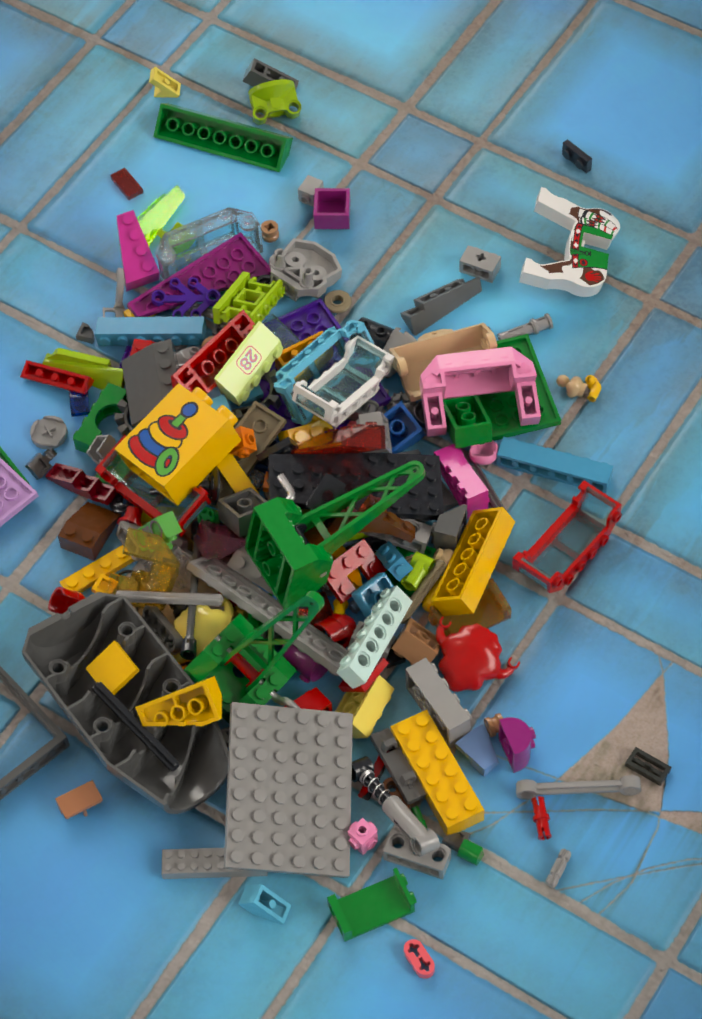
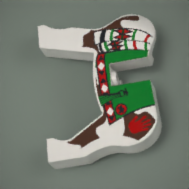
M541 187L536 199L534 212L571 232L566 243L564 261L538 264L532 259L526 258L519 282L546 290H565L580 297L594 296L601 290L606 279L609 254L586 248L584 244L607 250L620 230V223L613 214L605 209H585Z

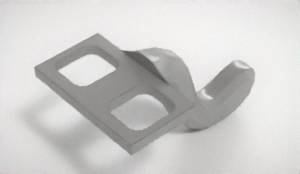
M117 268L115 305L113 308L103 307V317H105V312H114L115 317H123L124 311L127 310L123 306V268Z

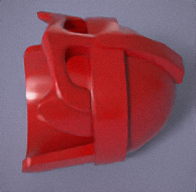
M57 587L50 597L48 609L51 612L63 614L68 610V607L85 599V596L78 591Z
M337 613L313 625L320 631L325 630L328 634L327 636L332 641L337 642L344 648L348 647L357 627L352 617Z

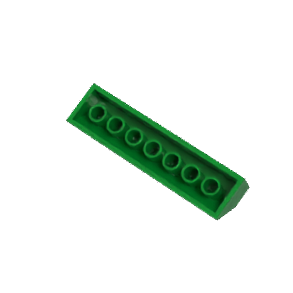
M160 103L153 135L155 138L277 172L281 171L287 160L293 140L289 136L169 103Z

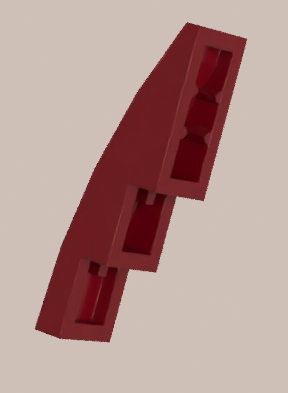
M55 463L45 476L48 480L73 493L105 505H109L118 494L112 485L102 483L97 477L86 475L82 469Z

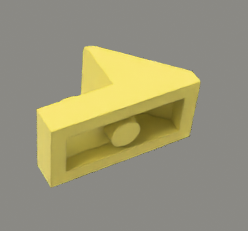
M157 67L151 69L149 82L155 86L154 97H179L181 83Z

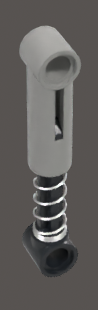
M364 756L352 761L351 781H359L365 787H368V791L373 793L375 799H379L382 810L410 841L413 852L421 857L438 849L440 842L437 834L431 829L427 830L398 796L390 795V790L385 789L384 783H380L379 778L375 777L374 766L370 758Z

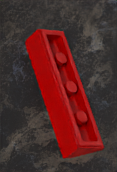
M26 360L20 376L24 379L84 395L94 383V380L89 376Z

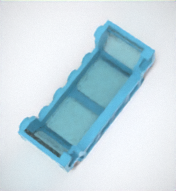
M350 320L346 322L343 328L336 330L335 326L328 328L276 372L277 382L274 383V388L280 394L292 416V422L305 425L312 420L314 415L292 400L294 393L292 390L296 382L305 380L307 387L311 385L314 379H318L325 370L328 371L335 362H339L344 358L345 344L357 335L374 344L364 322ZM358 345L357 351L349 365L354 369L356 367L369 369L374 367L381 357ZM340 375L326 388L331 390L338 386L339 382L346 376ZM318 393L317 396L323 398L324 394ZM309 401L305 405L312 408L315 403Z

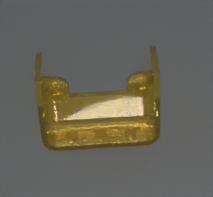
M128 527L123 554L152 561L153 563L149 572L137 570L132 572L130 577L111 573L107 594L116 595L118 590L171 592L180 571V562L161 536ZM130 602L132 606L142 609L145 606H157L162 611L166 604Z

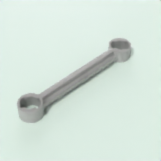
M634 775L624 776L620 780L536 783L534 780L524 779L516 783L517 798L523 800L532 799L537 795L621 792L623 795L632 796L641 792L640 778Z

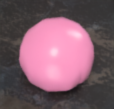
M493 440L482 445H471L469 449L470 459L478 465H489L497 458L498 445Z

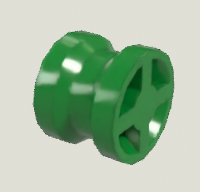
M203 507L197 514V520L203 526L215 528L221 522L219 520V513L215 509Z

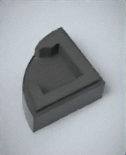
M82 322L76 334V340L93 344L95 339L94 333L88 324Z
M463 831L449 834L442 840V844L458 852L463 840H469L471 834Z

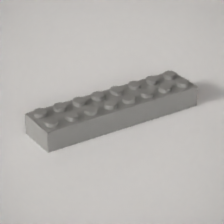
M225 848L162 850L161 874L163 879L268 876V872L224 869Z

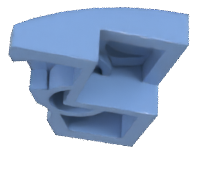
M484 724L476 727L455 743V747L470 760V765L484 777L499 764Z

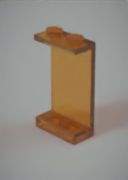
M491 578L473 614L443 616L432 605L430 606L428 619L431 625L436 626V628L439 626L441 617H444L442 624L445 626L451 621L450 628L444 630L445 635L448 636L449 634L459 632L463 625L478 623L485 628H491L511 618V607L493 578Z

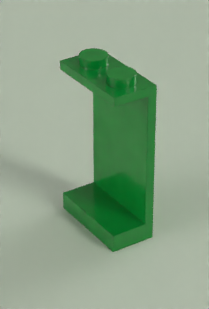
M397 868L393 869L392 877L338 900L335 894L327 897L328 907L345 942L415 912V903L417 901L414 893L408 891L406 887L408 885L407 879L403 873H399Z

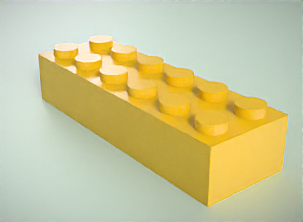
M504 507L474 510L431 599L433 605L443 616L473 614L515 524L514 519Z
M427 709L390 726L393 736L425 790V799L445 835L461 832L484 821L485 810Z

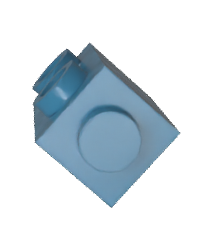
M390 541L383 544L375 553L387 570L398 581H401L414 569Z

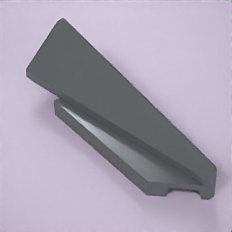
M476 277L466 283L464 279H457L414 299L416 307L400 313L402 319L412 334L416 336L482 291L480 278Z

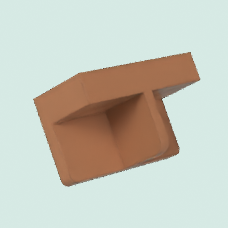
M93 780L55 798L57 806L65 819H69L81 812L86 817L88 816L87 809L103 801Z

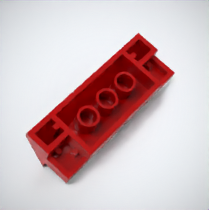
M244 309L171 375L173 388L179 383L190 392L199 387L208 394L217 386L214 378L251 332L252 326L255 325Z

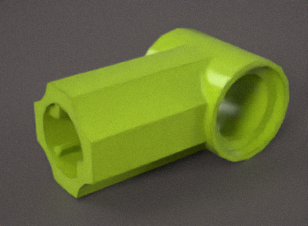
M416 551L410 562L414 569L401 580V584L405 589L416 591L425 575L434 566L435 559Z

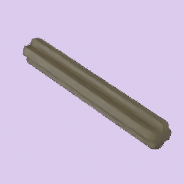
M438 560L410 597L413 602L400 624L407 623L447 567L444 561Z

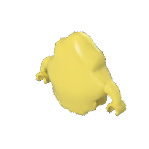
M224 597L221 605L224 606V610L210 609L207 605L196 606L194 638L197 640L196 656L231 622L234 608L227 598ZM188 608L174 620V628L183 639L186 636ZM180 653L172 655L179 664L192 661L183 659Z

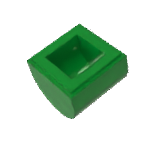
M464 839L457 856L477 866L484 856L483 847Z

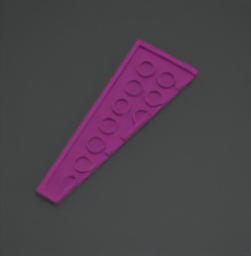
M240 232L127 303V307L135 317H148L183 305L185 302L164 303L162 306H155L151 302V296L155 290H162L166 295H184L179 290H172L170 288V280L174 277L178 278L187 288L188 279L195 277L208 290L216 289L222 292L229 289L243 271L249 272L250 279H252L253 276L271 275L269 264ZM195 289V290H191V291H192L194 294H196V295L201 294V293H200L198 290H196V289Z

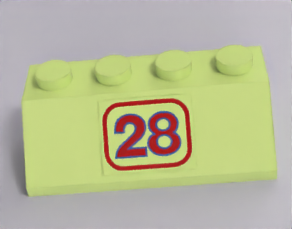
M258 321L214 378L221 395L224 394L228 400L238 406L248 399L251 390L258 386L261 377L270 370L272 363L283 352L281 341L262 322Z

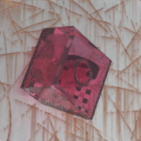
M202 519L194 539L202 556L207 559H222L246 544L243 537L237 536L226 525Z

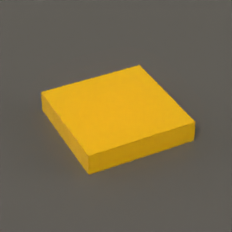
M113 641L86 667V670L96 683L102 682L113 695L140 671L116 641Z

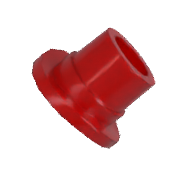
M128 506L125 515L118 519L117 524L119 525L120 521H126L142 527L141 516L143 511L139 508Z

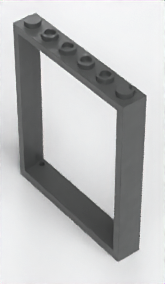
M0 666V681L54 737L0 779V800H2L67 749L70 744L67 736Z

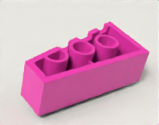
M134 210L117 215V229L126 292L158 281L159 269Z
M454 444L435 451L434 455L440 457L441 475L458 501V505H467V520L474 510L488 509V503H490L488 489L464 458L462 451L455 448Z

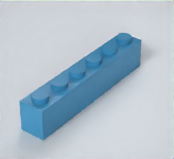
M204 316L98 317L95 329L98 346L133 345L134 339L151 340L155 343L171 339L175 346L202 345L207 334Z
M503 437L497 453V465L576 487L585 480L605 494L613 475V465L594 461L587 457L575 456L568 452L556 451L549 447H541L534 443H526L515 438Z

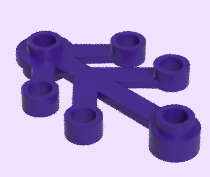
M174 277L170 280V288L172 290H179L184 295H166L162 290H155L152 293L151 302L155 306H162L164 303L185 302L179 309L173 311L172 317H176L175 314L183 317L196 302H203L197 309H193L190 317L193 314L201 316L209 306L213 307L219 301L221 294L216 289L208 290L195 277L188 279V288L178 278ZM195 289H196V290H198L201 294L196 295V294H194L191 290H195Z

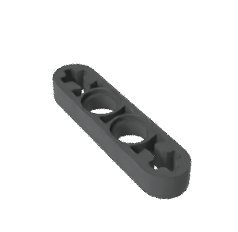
M145 606L142 612L144 621L170 653L179 654L183 643L182 636L157 606Z

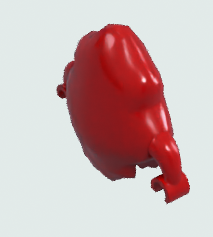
M441 617L436 630V641L441 646L444 657L438 665L451 691L479 690L484 681L505 679L519 667L520 661L516 666H512L510 661L513 657H510L507 662V668L501 669L499 656L502 652V647L499 643L498 635L491 632L488 628L478 623L463 625L459 632L446 636L444 630L450 628L451 621L445 626L442 624L444 617Z

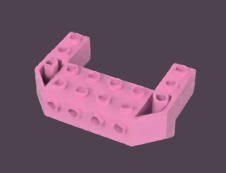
M513 347L436 355L420 375L419 383L427 437L446 435L447 425L443 399L515 391L520 426L539 424L541 413L535 382L537 374L533 362Z

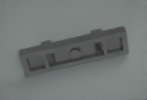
M386 728L371 734L370 740L406 804L409 805L426 798L425 790L391 730Z

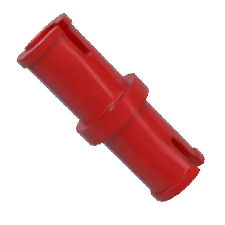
M538 796V805V801L534 797L531 799L534 810L533 822L536 823L538 839L545 840V833L548 840L552 836L548 823L550 817L546 812L545 799L543 796Z

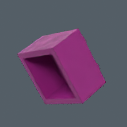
M315 188L314 229H350V188Z

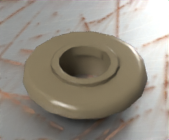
M333 290L325 296L323 302L330 312L337 314L347 311L351 307L352 299L345 291ZM337 300L342 301L341 304H334L333 302Z

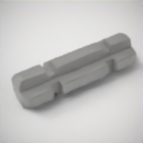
M566 849L560 850L558 858L546 879L545 884L551 888L557 886L558 880L561 878L567 862L571 858L570 851Z

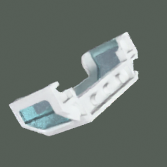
M358 335L352 340H348L345 344L344 358L339 362H335L328 371L325 370L308 387L307 382L302 380L296 382L292 390L294 392L292 400L297 405L336 428L378 392L380 388L379 383L382 377L389 374L394 360L393 355Z

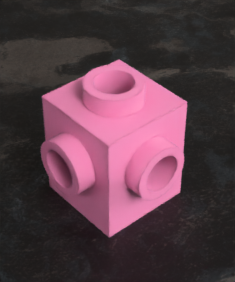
M364 818L352 823L348 830L350 846L358 850L362 855L374 848L378 842V829L370 821L367 822Z

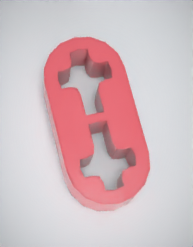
M416 939L408 940L404 945L406 959L420 978H430L435 972L434 961L420 941ZM410 947L418 948V957H416L414 952H410ZM420 961H422L425 966L429 965V971L426 972L425 969L421 970Z

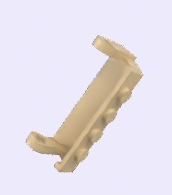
M480 323L455 331L453 329H440L425 333L417 339L418 341L390 348L389 353L394 356L392 366L400 376L406 396L413 402L421 399L420 375L436 355L497 348V341L494 333L487 325Z

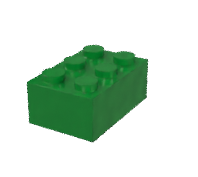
M477 395L443 399L447 432L455 448H465L471 445H482L492 442V422Z

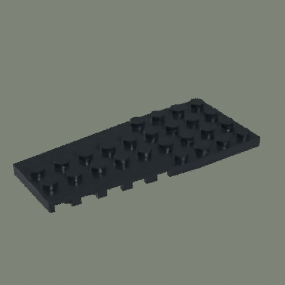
M397 453L269 454V500L276 497H287V492L277 479V476L282 473L295 491L294 503L306 505L325 472L345 483L346 493L410 461L417 460L424 466L426 471L425 477L387 508V512H392L401 519L438 520L439 515L444 513L440 457L436 455ZM409 475L399 476L395 479L392 486H402L406 483ZM325 491L322 494L324 501H330L333 498L331 491ZM384 491L372 492L371 495L381 498ZM369 495L356 502L354 508L357 511Z

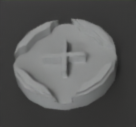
M44 416L43 419H38L33 423L30 435L32 442L37 447L50 450L51 448L59 447L65 442L68 431L66 424L61 418Z

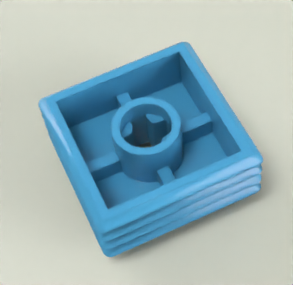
M382 572L376 574L351 595L365 618H367L373 611L372 607L380 600L381 592L386 588L390 589L394 586L387 574Z

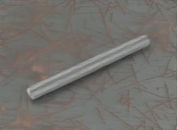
M118 590L116 592V595L125 596L129 602L221 606L224 601L221 594Z

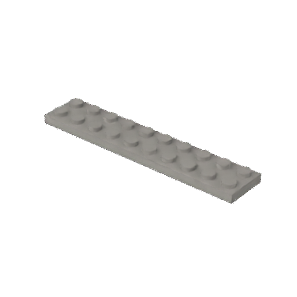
M212 554L190 561L187 565V569L195 577L201 578L209 587L222 593L223 597L232 600L240 609L246 610L254 619L262 623L267 622L284 610L278 600L228 567L227 564ZM293 611L286 616H293ZM278 621L274 624V631L281 635L283 639H290L293 636V621ZM298 622V629L304 622ZM310 623L293 643L299 651L306 653L316 663L323 665L331 674L339 676L336 673L340 667L339 663L349 652Z

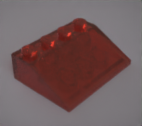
M365 422V426L364 424H353V428L343 426L340 427V430L327 429L326 433L318 434L291 450V454L364 453L386 449L385 426L377 425V422Z

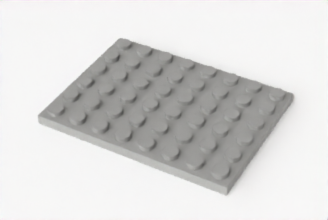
M237 702L230 704L224 869L348 878L350 876V842L348 841L350 837L348 830L351 825L353 713Z

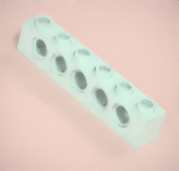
M397 585L390 589L386 588L381 592L380 600L372 607L373 611L365 619L364 627L358 631L355 642L348 647V654L339 663L340 667L336 673L352 689L367 682L413 602Z

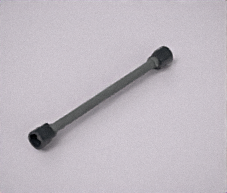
M198 520L191 524V539L194 542L192 561L200 558L201 543L204 541L207 529ZM191 572L190 593H197L198 577H195ZM188 605L186 636L183 639L180 656L185 660H192L197 654V640L194 638L196 605Z

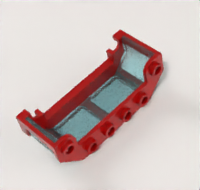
M124 435L98 464L95 471L102 479L111 484L121 496L152 519L173 511L183 531L178 536L182 537L187 527L205 506L211 503L207 497L209 493L201 486L199 488L193 487L192 492L178 506L162 494L152 496L150 488L153 487L132 472L115 450L116 446L126 437Z
M585 480L578 486L581 492L576 497H572V503L536 543L528 551L524 550L522 553L518 551L513 557L512 568L522 572L546 588L549 593L560 591L565 585L568 586L573 581L574 575L584 569L589 558L593 559L598 548L608 542L611 531L622 516V504Z

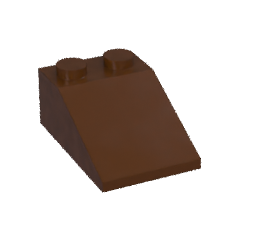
M86 502L66 521L58 534L60 547L95 561L117 525L118 519L121 518V514Z

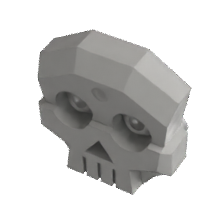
M293 238L284 250L281 248L276 249L269 258L271 282L273 280L277 282L281 279L283 287H285L284 294L295 302L301 296L319 298L326 292V288L334 285L342 275V268L335 254L313 241Z

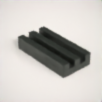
M635 747L625 762L626 767L659 786L662 785L672 768ZM637 755L638 757L644 759L647 762H643L635 756ZM652 765L660 768L664 772L662 773L661 771L655 769L654 767H652Z

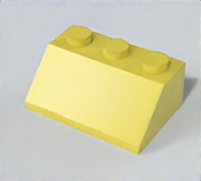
M380 675L366 692H346L335 712L353 713L352 738H368L372 734L377 720L382 716V711L386 704L391 700L394 688Z

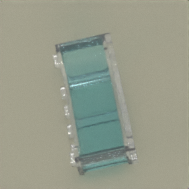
M228 207L164 233L155 251L159 264L160 281H164L240 232L259 254L263 253L261 226L252 212Z

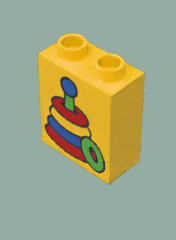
M179 383L115 448L118 455L132 472L177 506L192 492L193 487H197L241 441L233 427L238 422V419L227 407L221 405L215 410L211 407L213 404L212 399L202 389L196 387L190 392Z

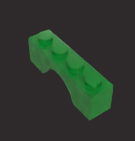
M108 383L105 389L101 390L97 402L92 404L90 413L84 417L81 427L73 435L76 450L86 453L96 436L102 435V432L98 429L101 421L108 416L115 415V413H122L117 404L121 399L128 403L126 389Z

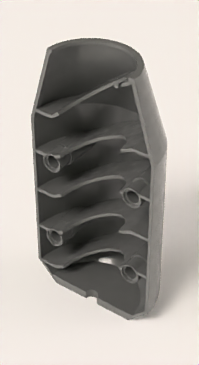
M96 592L68 607L65 613H57L30 627L22 650L24 660L110 774L169 814H179L197 807L216 793L226 782L228 776V748L217 721L204 726H144L179 762V767L175 771H170L93 692L92 687L96 684V681L86 670V667L113 641L120 644L140 670L114 695L140 722L141 720L135 707L194 684L125 596Z

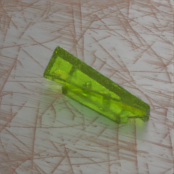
M178 185L174 186L167 194L164 193L137 217L148 246L157 236V231L163 228L185 198V194Z

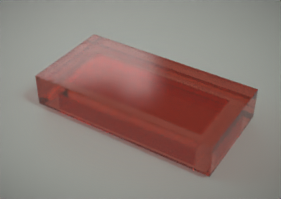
M126 168L110 175L111 180L128 200L143 193V188Z

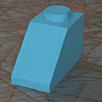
M262 884L247 885L238 905L251 914L279 924H284L291 908L288 902Z

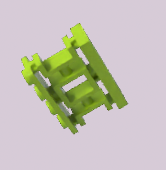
M243 271L213 306L214 323H227L230 318L233 319L243 309L255 325L258 321L262 322L268 316L271 309L276 306L279 299L284 296L285 287H283V281L281 279L277 282L273 280L269 285L258 283L257 277L253 276L250 279V273Z

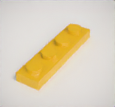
M121 545L61 580L59 583L61 587L82 593L95 584L101 573L109 577L133 563L134 560L127 549Z

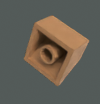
M410 617L395 639L392 649L397 656L406 658L413 665L424 658H427L431 663L438 654L440 645L436 641V635Z

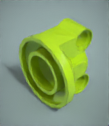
M272 80L256 85L248 91L253 110L252 120L257 125H263L267 118L286 115L290 119H295L300 115L301 103L297 99L295 84L292 80ZM294 106L297 108V111L292 112L289 110V107ZM263 113L264 117L258 118L255 114Z

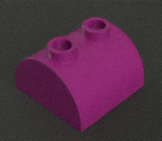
M293 644L283 655L301 673L299 678L306 683L318 681L328 671L327 668L316 663L309 655L299 651Z
M508 717L500 719L498 739L513 773L525 768L528 764L531 749L535 748L533 739H536V735L532 727H528L524 721L518 718Z

